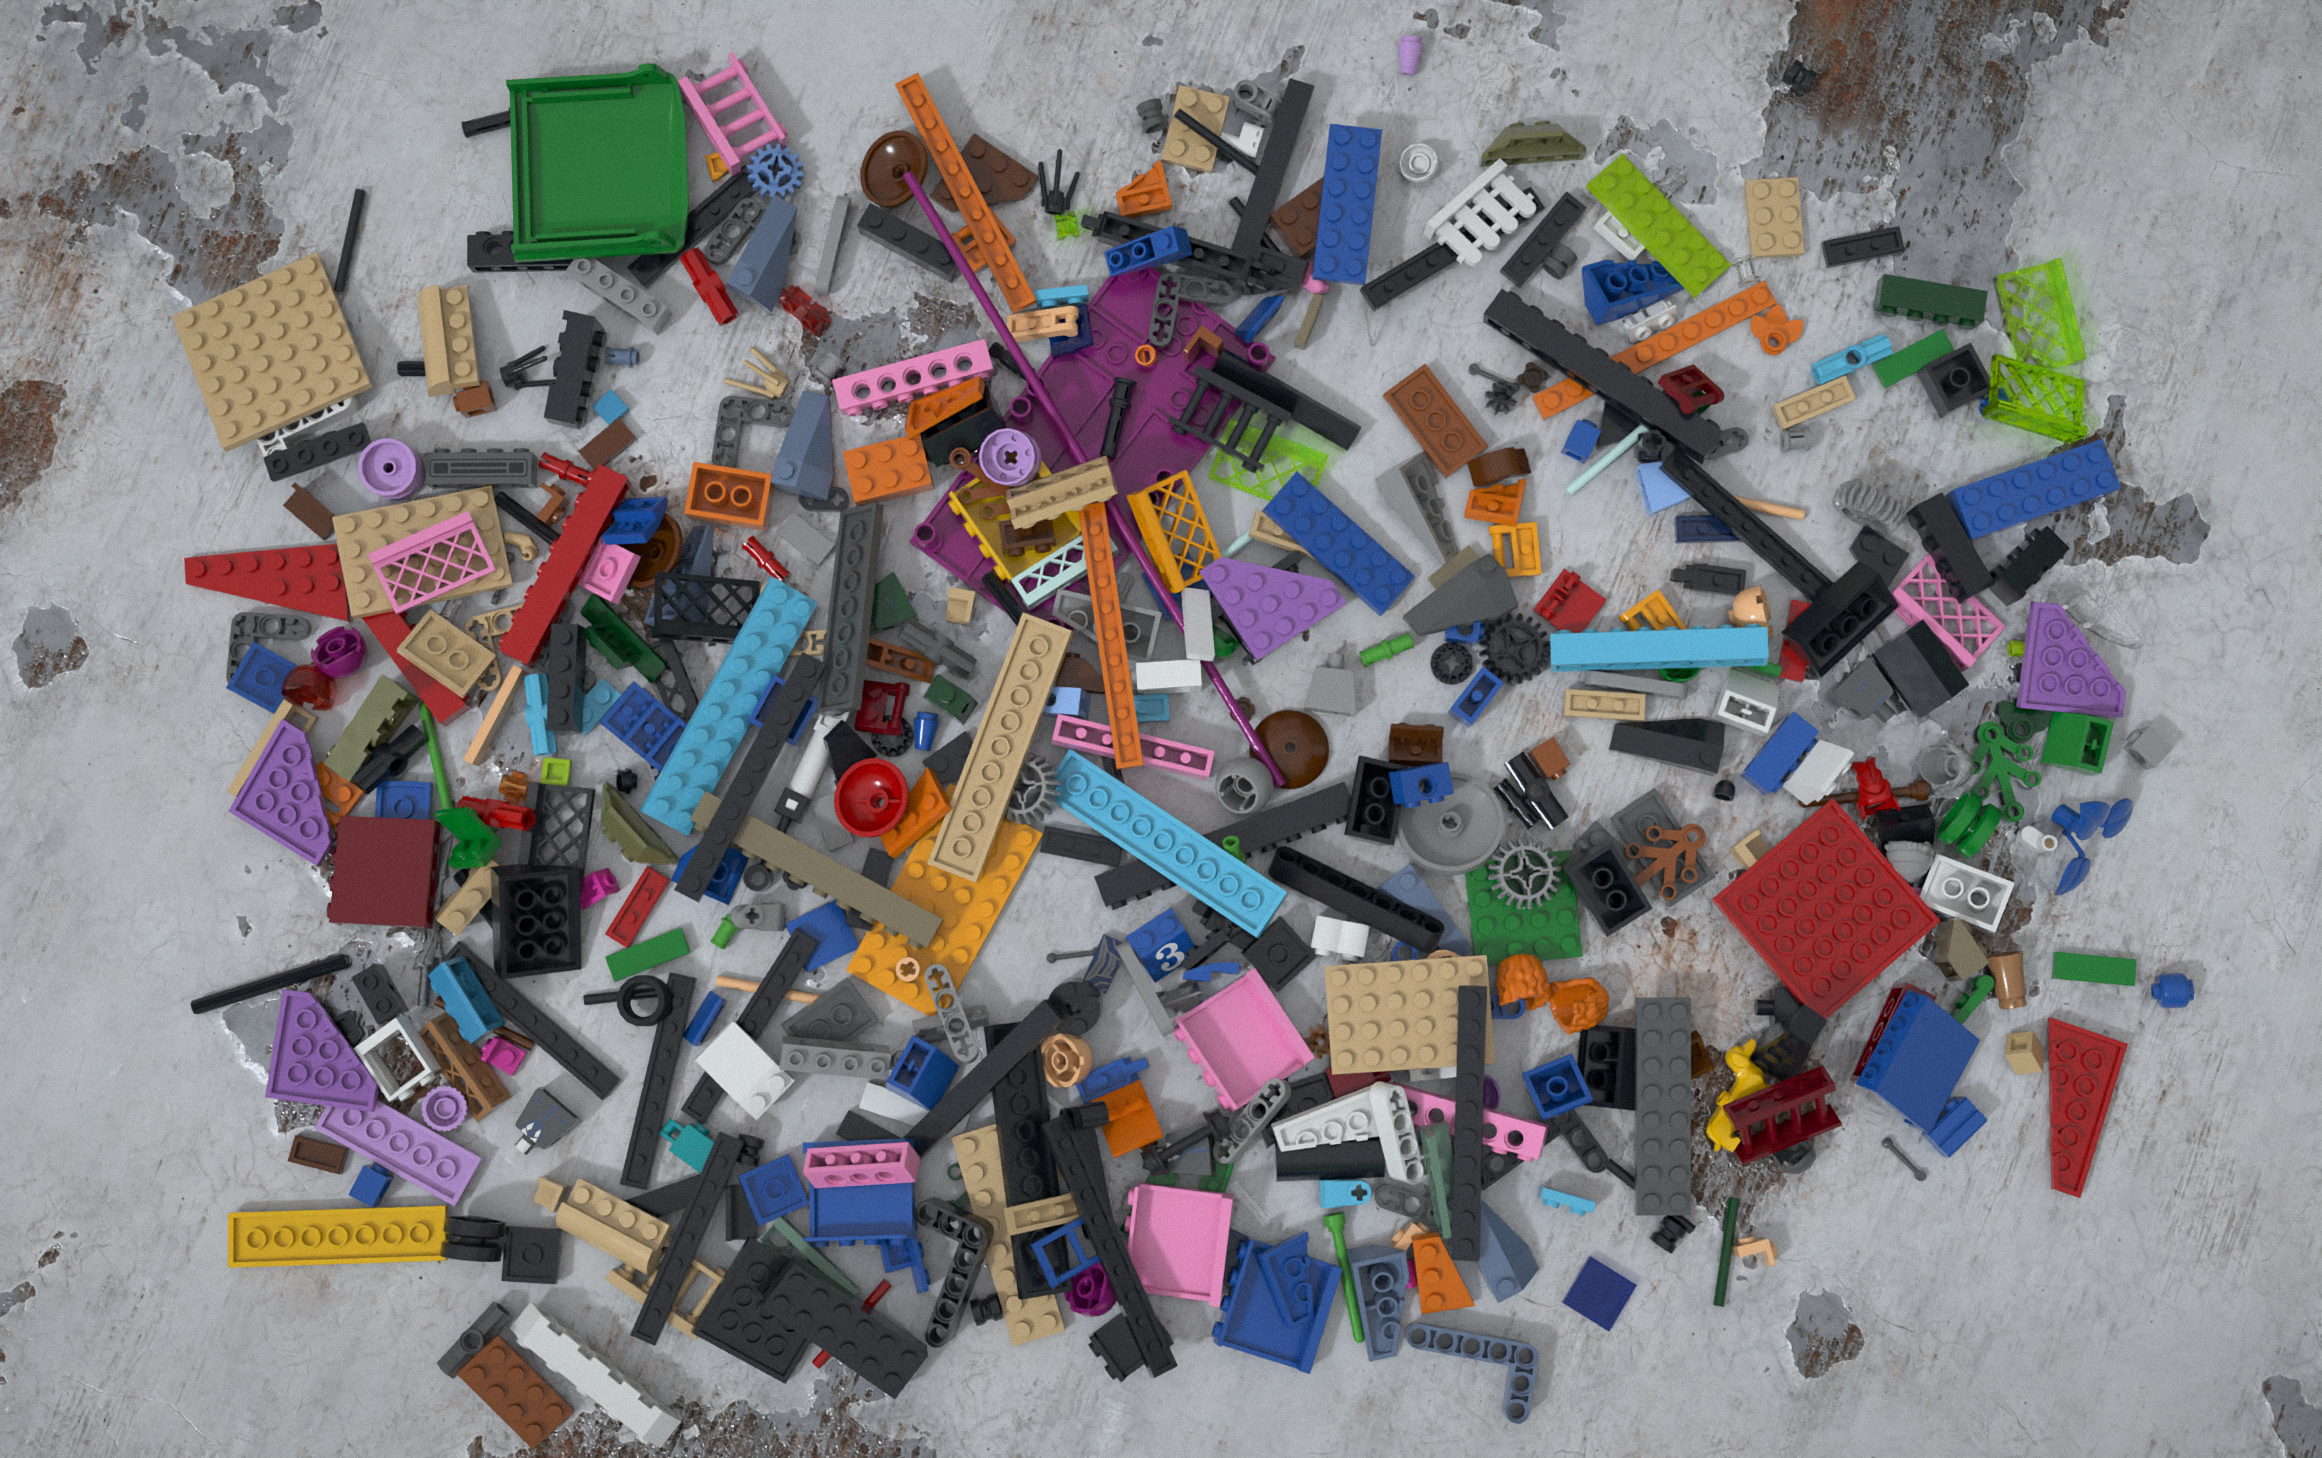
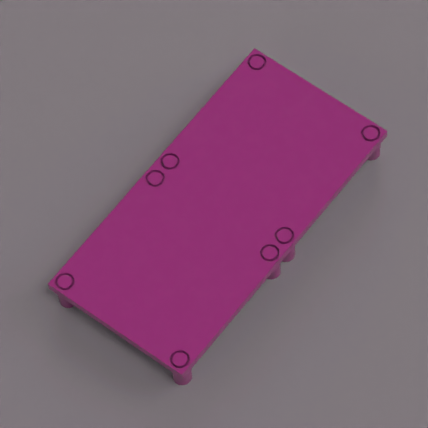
M1153 268L1115 277L1109 276L1076 320L1078 334L1073 337L1064 336L1036 373L1089 461L1102 457L1099 455V452L1101 451L1111 410L1108 401L1113 396L1115 388L1114 377L1127 378L1137 382L1136 388H1133L1130 400L1132 407L1129 411H1126L1116 459L1108 458L1118 489V494L1113 495L1112 499L1139 542L1143 536L1126 495L1140 491L1182 470H1187L1190 475L1211 447V445L1188 433L1184 437L1172 431V425L1168 421L1170 416L1178 420L1180 419L1198 384L1193 373L1198 364L1212 371L1218 360L1202 349L1191 365L1186 363L1183 350L1200 326H1204L1223 339L1225 349L1265 372L1268 371L1276 360V357L1269 353V348L1264 343L1252 341L1248 344L1235 334V327L1203 304L1180 300L1171 344L1164 349L1152 346L1149 341V329L1157 283L1161 276ZM1168 280L1166 284H1162L1166 286L1165 297L1160 295L1159 298L1175 300V298H1170L1171 288L1177 286ZM1163 304L1159 306L1157 312L1162 317H1168L1172 314L1173 309L1170 305ZM1160 323L1159 333L1153 335L1157 337L1158 342H1162L1163 338H1168V336L1164 335L1165 324ZM1141 345H1150L1157 351L1158 360L1154 365L1144 367L1136 361L1135 353ZM1148 350V351H1146V353H1147L1148 362H1149V361L1151 360V358H1150V353H1149V350ZM1027 380L1026 387L1018 397L1011 401L1009 410L1003 416L1006 428L1025 432L1036 440L1041 448L1042 461L1051 474L1079 465ZM1211 387L1210 390L1207 389L1189 426L1203 432L1221 398L1219 395L1221 391L1214 387ZM1236 399L1234 402H1230L1212 438H1218L1241 407L1242 402ZM980 447L971 458V461L981 467L979 459ZM963 469L925 521L915 528L914 535L909 540V543L1004 613L1006 611L982 582V577L990 571L994 572L1024 613L1073 631L1075 628L1052 615L1056 594L1029 611L1013 583L1009 584L1006 578L1002 581L993 569L996 566L991 557L986 559L978 547L981 542L977 536L971 537L963 526L966 523L961 514L956 516L948 504L951 501L949 493L951 491L955 493L976 478ZM1182 478L1174 482L1171 492L1176 494L1183 484ZM1158 490L1148 493L1152 504L1160 507L1164 493ZM1169 496L1167 504L1173 497ZM1105 508L1109 536L1118 548V555L1113 558L1116 574L1132 553V550ZM1074 548L1069 550L1065 561L1077 563L1082 559L1083 550ZM1061 555L1057 559L1062 560L1063 555ZM1050 562L1045 566L1043 575L1055 577L1059 574L1061 565ZM1064 565L1063 571L1069 568L1070 566ZM1041 569L1036 571L1035 574H1040ZM1088 574L1063 590L1091 596ZM1027 577L1019 583L1026 594L1037 588L1038 579ZM1042 580L1041 585L1047 582V580Z

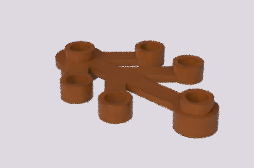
M959 447L951 452L949 463L954 469H965L989 486L973 490L963 488L958 494L960 503L968 505L973 500L997 496L1006 498V490L1011 488L1008 485L995 483L988 478L982 468L971 461V455L968 450ZM962 455L965 460L964 463L957 464L955 456ZM963 492L971 494L969 501L962 499L961 494ZM986 503L980 509V516L985 520H991L997 515L1011 513L1008 503L995 506ZM985 507H990L993 510L991 516L984 515L983 509Z
M1687 824L1681 830L1661 829L1655 825L1647 828L1646 837L1650 841L1655 842L1660 839L1678 841L1671 848L1640 846L1637 843H1629L1626 846L1625 853L1629 858L1635 859L1639 856L1657 858L1634 877L1640 888L1665 867L1664 882L1660 889V895L1666 900L1675 898L1677 890L1674 887L1676 859L1684 850H1686L1685 868L1681 871V878L1687 883H1692L1697 879L1698 874L1695 870L1696 851L1704 845L1706 840L1704 829L1697 824ZM1652 828H1656L1659 831V836L1656 839L1649 836V831ZM1695 832L1698 836L1697 840L1690 842L1687 839L1688 833ZM1632 845L1638 847L1639 850L1635 856H1631L1628 853V849ZM1690 869L1694 872L1693 879H1685L1684 872ZM1671 887L1673 895L1670 897L1664 896V888Z

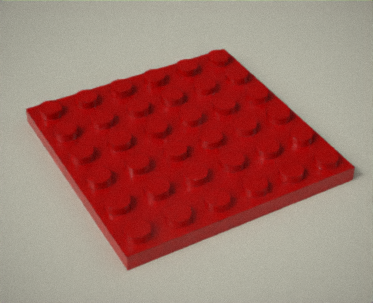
M1833 798L1711 900L1802 1006L1804 1004L1825 1019L1830 1017L1941 922Z

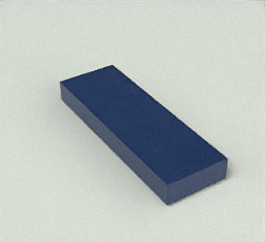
M1713 515L1675 517L1676 543L1743 542Z

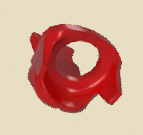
M1870 757L1866 761L1851 762L1850 768L1856 773V781L1859 785V799L1856 804V810L1862 821L1865 820L1866 816L1874 815L1875 811L1895 808L1898 811L1901 810L1896 796L1891 790L1890 783L1887 779L1883 778L1881 770L1876 767L1875 757ZM1883 802L1881 805L1876 807H1867Z

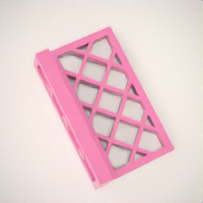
M469 511L368 554L396 615L496 571ZM471 530L475 538L472 549L458 545L457 542L460 534ZM455 537L453 543L450 542V541H447V540H449V539ZM444 543L452 546L447 560L432 555L435 545ZM477 544L480 548L481 553L475 551ZM430 548L428 553L422 552L423 550ZM455 548L470 553L465 567L450 562ZM419 554L426 557L421 571L407 566L410 556ZM473 554L484 558L488 568L479 572L469 569ZM405 559L403 564L397 563L398 561ZM430 559L445 564L440 578L425 573ZM392 564L400 567L401 571L397 581L394 582L386 579L381 569ZM448 565L463 570L460 580L453 583L443 579ZM405 570L419 574L415 588L400 584ZM466 572L472 573V575L465 577ZM423 576L438 581L435 591L425 593L418 590ZM388 583L394 585V589L392 592L390 590ZM441 583L447 584V586L440 588ZM398 587L413 592L410 601L401 606H398L394 598ZM416 594L422 595V597L415 599Z
M1928 553L1899 585L1890 592L1898 605L1894 612L1909 626L1924 619L1962 673L1975 663L1979 655L2006 626L1975 597L1965 601L1973 607L1974 616H1963L1961 604L1955 598L1942 597L1941 584H1947V582L1937 572L1935 562ZM1926 563L1934 570L1935 579H1923L1922 568ZM1907 584H1918V597H1911L1903 588ZM1923 584H1935L1936 597H1924ZM1925 602H1937L1938 615H1930L1925 610ZM1943 602H1955L1956 615H1944ZM1944 620H1956L1957 633H1949L1945 629ZM1962 620L1974 621L1975 634H1963ZM1980 621H1988L1996 629L1991 634H1981ZM1964 638L1976 639V650L1973 654L1964 647Z

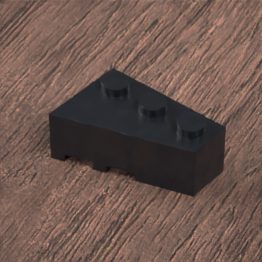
M2048 526L2041 530L2037 528L2032 530L2024 538L2027 543L2022 548L2016 546L2007 554L2006 557L2009 560L2003 566L1998 564L1989 572L1996 583L1989 589L2006 606L2022 599L2027 594L2026 591L2033 584H2037L2041 576L2048 569H2051L2070 549Z

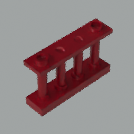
M1823 1065L1723 1105L1724 1113L1735 1131H1740L1741 1141L1735 1148L1734 1153L1742 1166L1842 1126V1122L1831 1105H1826L1825 1095L1836 1091V1087ZM1814 1099L1816 1110L1801 1115L1800 1105ZM1789 1110L1791 1120L1776 1125L1775 1115ZM1764 1120L1766 1130L1751 1135L1750 1125Z

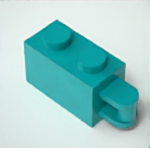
M670 1118L659 1134L672 1143L669 1149L670 1152L701 1174L715 1142V1139L708 1135L711 1131L699 1122L696 1125L688 1123L685 1127L675 1119ZM676 1128L681 1131L677 1139L672 1136Z

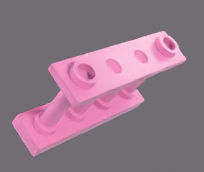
M731 52L728 54L729 68L699 84L696 82L692 84L686 76L678 80V85L684 100L730 174L734 176L741 172L740 161L743 160L742 157L774 140L780 143L783 150L786 148V137L788 134L781 122L777 124L747 76L748 69L743 60H737L734 53ZM735 76L743 86V89L712 105H705L701 99L703 93ZM747 98H750L756 107V110L724 127L723 125L718 126L714 120L716 114ZM760 119L764 120L770 130L738 148L735 146L731 147L727 141L730 135Z

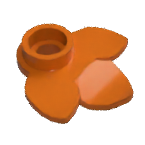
M1776 304L1768 310L1764 318L1753 315L1750 328L1753 335L1760 340L1761 348L1765 353L1779 355L1785 350L1787 344L1798 340L1803 330V320L1787 321L1782 307ZM1770 339L1777 341L1776 347H1772L1769 344Z

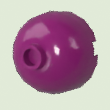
M343 626L336 627L327 631L316 640L318 646L315 648V651L313 648L311 649V659L325 675L336 679L347 678L355 675L365 664L368 654L367 645L355 627H351L352 630H345Z
M1099 1262L1071 1277L1073 1291L1065 1292L1064 1294L1065 1300L1070 1303L1071 1307L1069 1308L1073 1312L1087 1317L1104 1315L1112 1309L1117 1301Z

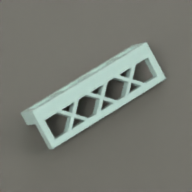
M1082 535L1011 579L1029 611L1057 594L1058 589H1065L1088 574L1084 546L1079 545L1083 542ZM1110 538L1112 557L1114 558L1118 555V548ZM1073 548L1083 550L1082 559L1077 563L1065 561L1067 552ZM1063 555L1062 560L1057 559L1058 557ZM1050 562L1061 565L1059 574L1055 577L1043 575L1045 566ZM1064 565L1070 566L1069 568L1063 571ZM1041 569L1040 574H1035L1036 571ZM1027 577L1037 578V588L1026 594L1019 582ZM1042 580H1047V582L1041 585Z

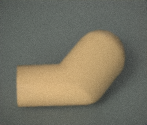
M506 531L504 536L505 544L518 546L522 554L521 557L525 561L536 559L538 548L530 535Z

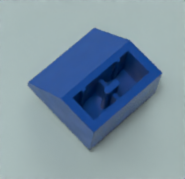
M912 1035L886 1082V1089L930 1112L943 1098L959 1065L935 1046Z

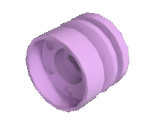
M1006 428L996 430L987 436L981 445L979 459L985 475L995 483L1020 486L1033 480L1040 471L1042 454L1036 440L1030 435ZM1010 453H1018L1016 456L1017 463H1009L1011 459Z

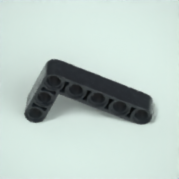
M1098 1101L1060 1109L1059 1116L1065 1113L1068 1114L1113 1217L1095 1130L1096 1127L1108 1125L1109 1114L1104 1101ZM1082 1224L1081 1227L1084 1237L1087 1240H1090L1087 1231L1084 1227V1224Z
M1574 1109L1567 1111L1569 1118L1563 1124L1557 1121L1556 1116L1542 1121L1539 1116L1534 1120L1549 1125L1544 1146L1560 1135L1584 1169L1593 1173H1600L1607 1168L1609 1163L1607 1154ZM1518 1131L1510 1139L1513 1143L1518 1140L1523 1141V1135ZM1576 1131H1582L1585 1136L1583 1144L1576 1146L1572 1141V1136ZM1494 1151L1488 1153L1482 1158V1191L1486 1190L1525 1160L1517 1158V1155L1510 1151H1507V1154H1500ZM1593 1153H1598L1601 1158L1600 1165L1596 1168H1592L1588 1163V1158ZM1496 1156H1500L1504 1161V1166L1500 1171H1493L1491 1168V1160Z
M931 1197L916 1206L914 1210L916 1221L922 1226L959 1242L925 1330V1340L928 1345L940 1348L951 1341L956 1335L992 1241L994 1228L984 1218L942 1199ZM927 1205L934 1210L933 1218L926 1213ZM951 1216L957 1219L958 1229L950 1224ZM975 1227L982 1231V1240L974 1235ZM965 1252L972 1255L973 1264L966 1262ZM956 1277L960 1278L963 1281V1289H960L956 1286ZM946 1302L953 1305L954 1314L947 1311ZM937 1327L941 1328L944 1331V1339L940 1338L937 1335Z

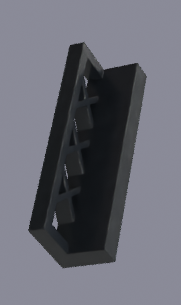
M659 639L648 644L653 650L662 646L666 656L665 661L670 666H666L665 669L671 671L676 680L673 689L664 686L661 681L664 669L655 681L665 707L672 713L680 715V719L683 721L685 718L691 719L699 705V701L674 640ZM665 690H668V691L671 692L669 698H668L667 693H666ZM675 694L683 697L686 705L683 713L672 708L671 702Z

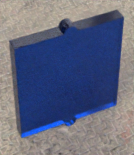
M1086 304L1077 307L1079 309V318L1076 320L1078 325V334L1076 336L1068 337L1062 335L1049 337L1053 358L1069 353L1076 354V351L1094 346L1088 306ZM1061 319L1059 323H1065V319Z

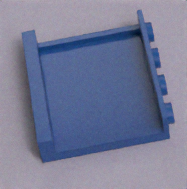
M1907 990L1856 1085L1870 1090L1905 1117L1904 1122L1909 1126L1930 1134L1980 1039L1928 996Z
M914 1139L804 1142L803 1154H807V1149L901 1142H909L914 1149ZM809 1181L810 1237H805L804 1242H813V1247H829L830 1241H839V1246H855V1240H864V1245H881V1239H890V1245L907 1244V1238H916V1219L914 1216L915 1182L815 1188Z
M1246 1237L1245 1242H1240L1237 1249L1236 1258H1239L1236 1269L1232 1268L1229 1275L1228 1284L1231 1286L1228 1295L1224 1294L1221 1300L1220 1310L1223 1312L1220 1321H1216L1211 1334L1214 1337L1213 1342L1220 1347L1226 1346L1310 1374L1342 1268L1310 1257L1311 1267L1308 1268L1309 1282L1312 1285L1314 1318L1290 1330L1285 1325L1258 1257L1259 1253L1274 1245Z

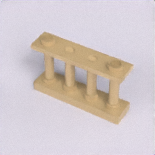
M667 1237L664 1246L668 1248L672 1239ZM695 1256L667 1322L692 1339H698L699 1337L694 1335L691 1329L727 1271L721 1267L716 1270ZM663 1259L655 1269L652 1277L649 1278L647 1283L643 1282L642 1285L633 1280V1273L636 1269L627 1264L624 1268L621 1267L620 1270L617 1268L612 1269L605 1280L643 1305ZM701 1270L714 1280L692 1313L685 1315L677 1310L679 1308L678 1303Z

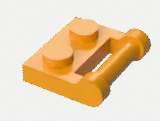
M1537 522L1517 523V527L1509 525L1488 527L1489 535L1492 536L1494 559L1506 570L1509 578L1540 576L1542 574ZM1503 534H1510L1512 569H1506Z
M1659 589L1619 616L1622 623L1626 622L1631 631L1642 628L1634 617L1639 612L1653 631L1663 630V628L1671 626L1678 627L1679 630H1687Z

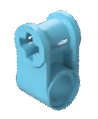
M1319 1180L1321 1208L1362 1205L1371 1198V1188L1364 1180ZM1356 1185H1361L1362 1189L1367 1190V1194H1363L1360 1200L1357 1199L1356 1195L1351 1194L1352 1190H1356Z

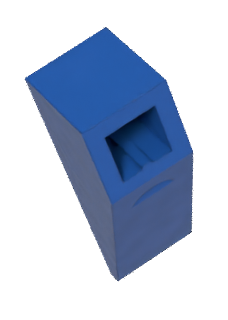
M1173 225L1104 251L1110 277L1168 264L1193 255L1187 229Z

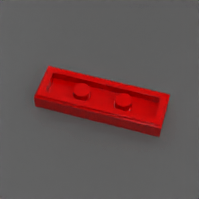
M1792 599L1785 628L1812 603ZM1783 636L1778 665L1782 667V670L1777 678L1802 683L1807 664L1791 649Z
M647 866L605 935L629 948L671 879Z

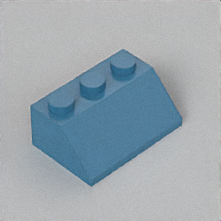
M464 955L444 961L428 975L431 980L430 985L432 989L442 997L445 1002L446 1012L456 1020L461 1036L466 1041H469L470 1044L480 1041L506 1024Z

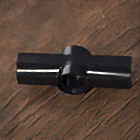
M1659 430L1639 433L1638 444L1634 448V458L1640 464L1660 462L1662 450L1666 446V437Z
M411 724L391 743L385 742L378 745L372 753V760L351 779L366 795L370 794L389 776L395 777L403 773L408 765V759L426 744L428 739L414 724Z
M1521 752L1504 764L1526 797V801L1532 805L1549 831L1569 818L1550 791L1548 783L1541 778L1524 752ZM1532 784H1537L1542 788L1543 794L1540 798H1535L1531 795L1530 787Z

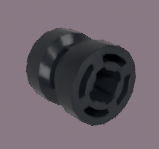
M1796 59L1781 81L1786 85L1794 86L1796 92L1803 96L1818 73L1812 69L1807 70L1804 68L1803 63ZM1802 71V72H1803L1802 75L1799 77V79L1797 80V82H1795L1794 80L1796 79V77L1798 76V74Z
M739 1133L738 1139L745 1141V1144L737 1162L758 1167L760 1161L759 1151L764 1147L765 1140Z
M1664 1216L1660 1222V1228L1658 1231L1653 1232L1649 1239L1672 1254L1677 1248V1241L1683 1239L1687 1231Z
M997 1293L989 1294L985 1299L975 1298L970 1300L976 1326L984 1325L986 1321L991 1319L994 1321L1003 1319Z

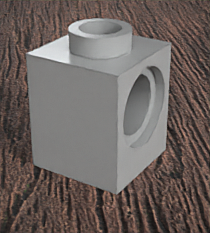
M2151 727L2133 730L2126 738L2128 743L2123 747L2146 770L2155 768L2173 749Z

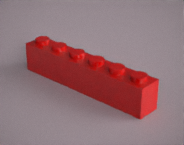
M395 611L363 617L364 622L439 724L448 726L472 708L467 702L470 699L468 694L461 698L397 653V648L416 627L415 623L411 625L405 618L408 615L407 611L397 615Z

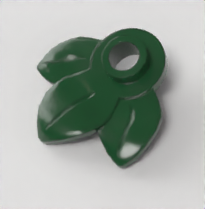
M2018 696L2013 704L2002 700L1998 709L1999 718L2007 726V734L2014 742H2027L2034 733L2044 731L2048 727L2052 718V711L2016 707ZM2017 725L2023 727L2024 732L2022 735L2016 732Z

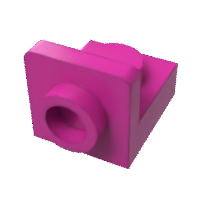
M609 868L595 871L584 878L582 896H580V905L583 910L620 891L616 877Z
M494 1036L493 1039L489 1038L481 1050L484 1053L481 1060L489 1062L507 1074L514 1076L528 1052L500 1036Z

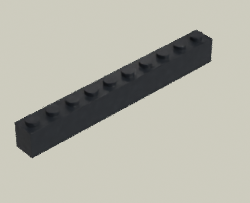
M1501 289L1484 312L1483 322L1648 430H1659L1666 437L1668 443L1678 447L1682 452L1699 463H1704L1721 439L1723 431L1720 430V426L1711 419H1703L1697 415V411L1690 414L1683 413L1680 409V403L1667 395L1665 390L1661 392L1653 386V383L1644 376L1638 377L1623 362L1617 363L1613 361L1603 349L1593 348L1587 344V340L1577 333L1573 335L1565 330V326L1558 320L1548 319L1538 307L1534 305L1528 306L1522 302L1521 297L1516 293Z
M1341 782L1202 836L1223 850L1222 841L1225 837H1238L1241 853L1244 854L1245 860L1252 858L1251 852L1261 849L1262 853H1266L1276 849V843L1286 840L1287 844L1302 839L1301 833L1311 830L1312 834H1316L1326 830V824L1336 821L1337 825L1347 822L1351 797L1345 782ZM1140 859L1094 876L1105 907L1111 906L1112 910L1126 906V900L1136 897L1137 901L1152 896L1151 891L1161 887L1162 891H1166L1178 886Z

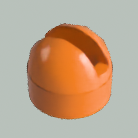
M1145 344L1136 350L1135 358L1142 366L1150 367L1158 360V354L1152 346ZM1148 350H1149L1150 358H1151V360H1150L1149 362H1148V357H1147V353H1146V351H1148Z

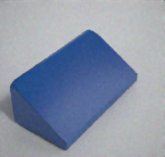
M1277 295L1262 299L1236 328L1235 334L1248 344L1251 343L1278 313L1285 297Z
M713 991L708 992L684 1033V1038L690 1044L701 1046L727 1003L726 999Z

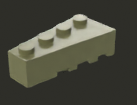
M382 674L350 724L344 730L337 744L332 746L326 754L327 759L324 764L348 782L355 784L351 778L372 760V753L378 745L385 742L388 743L421 699L397 681Z

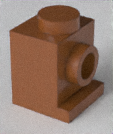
M486 380L480 381V387L478 385L464 387L463 391L456 392V396H453V403L457 412L460 411L464 417L470 418L497 411L492 386Z

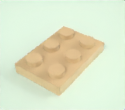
M1179 85L1161 162L1212 174L1218 149L1177 120L1174 115L1180 108L1221 137L1230 97Z
M1798 177L1746 180L1744 182L1750 259L1803 256L1804 241Z
M431 609L397 648V653L461 698L467 695L496 659L494 653Z

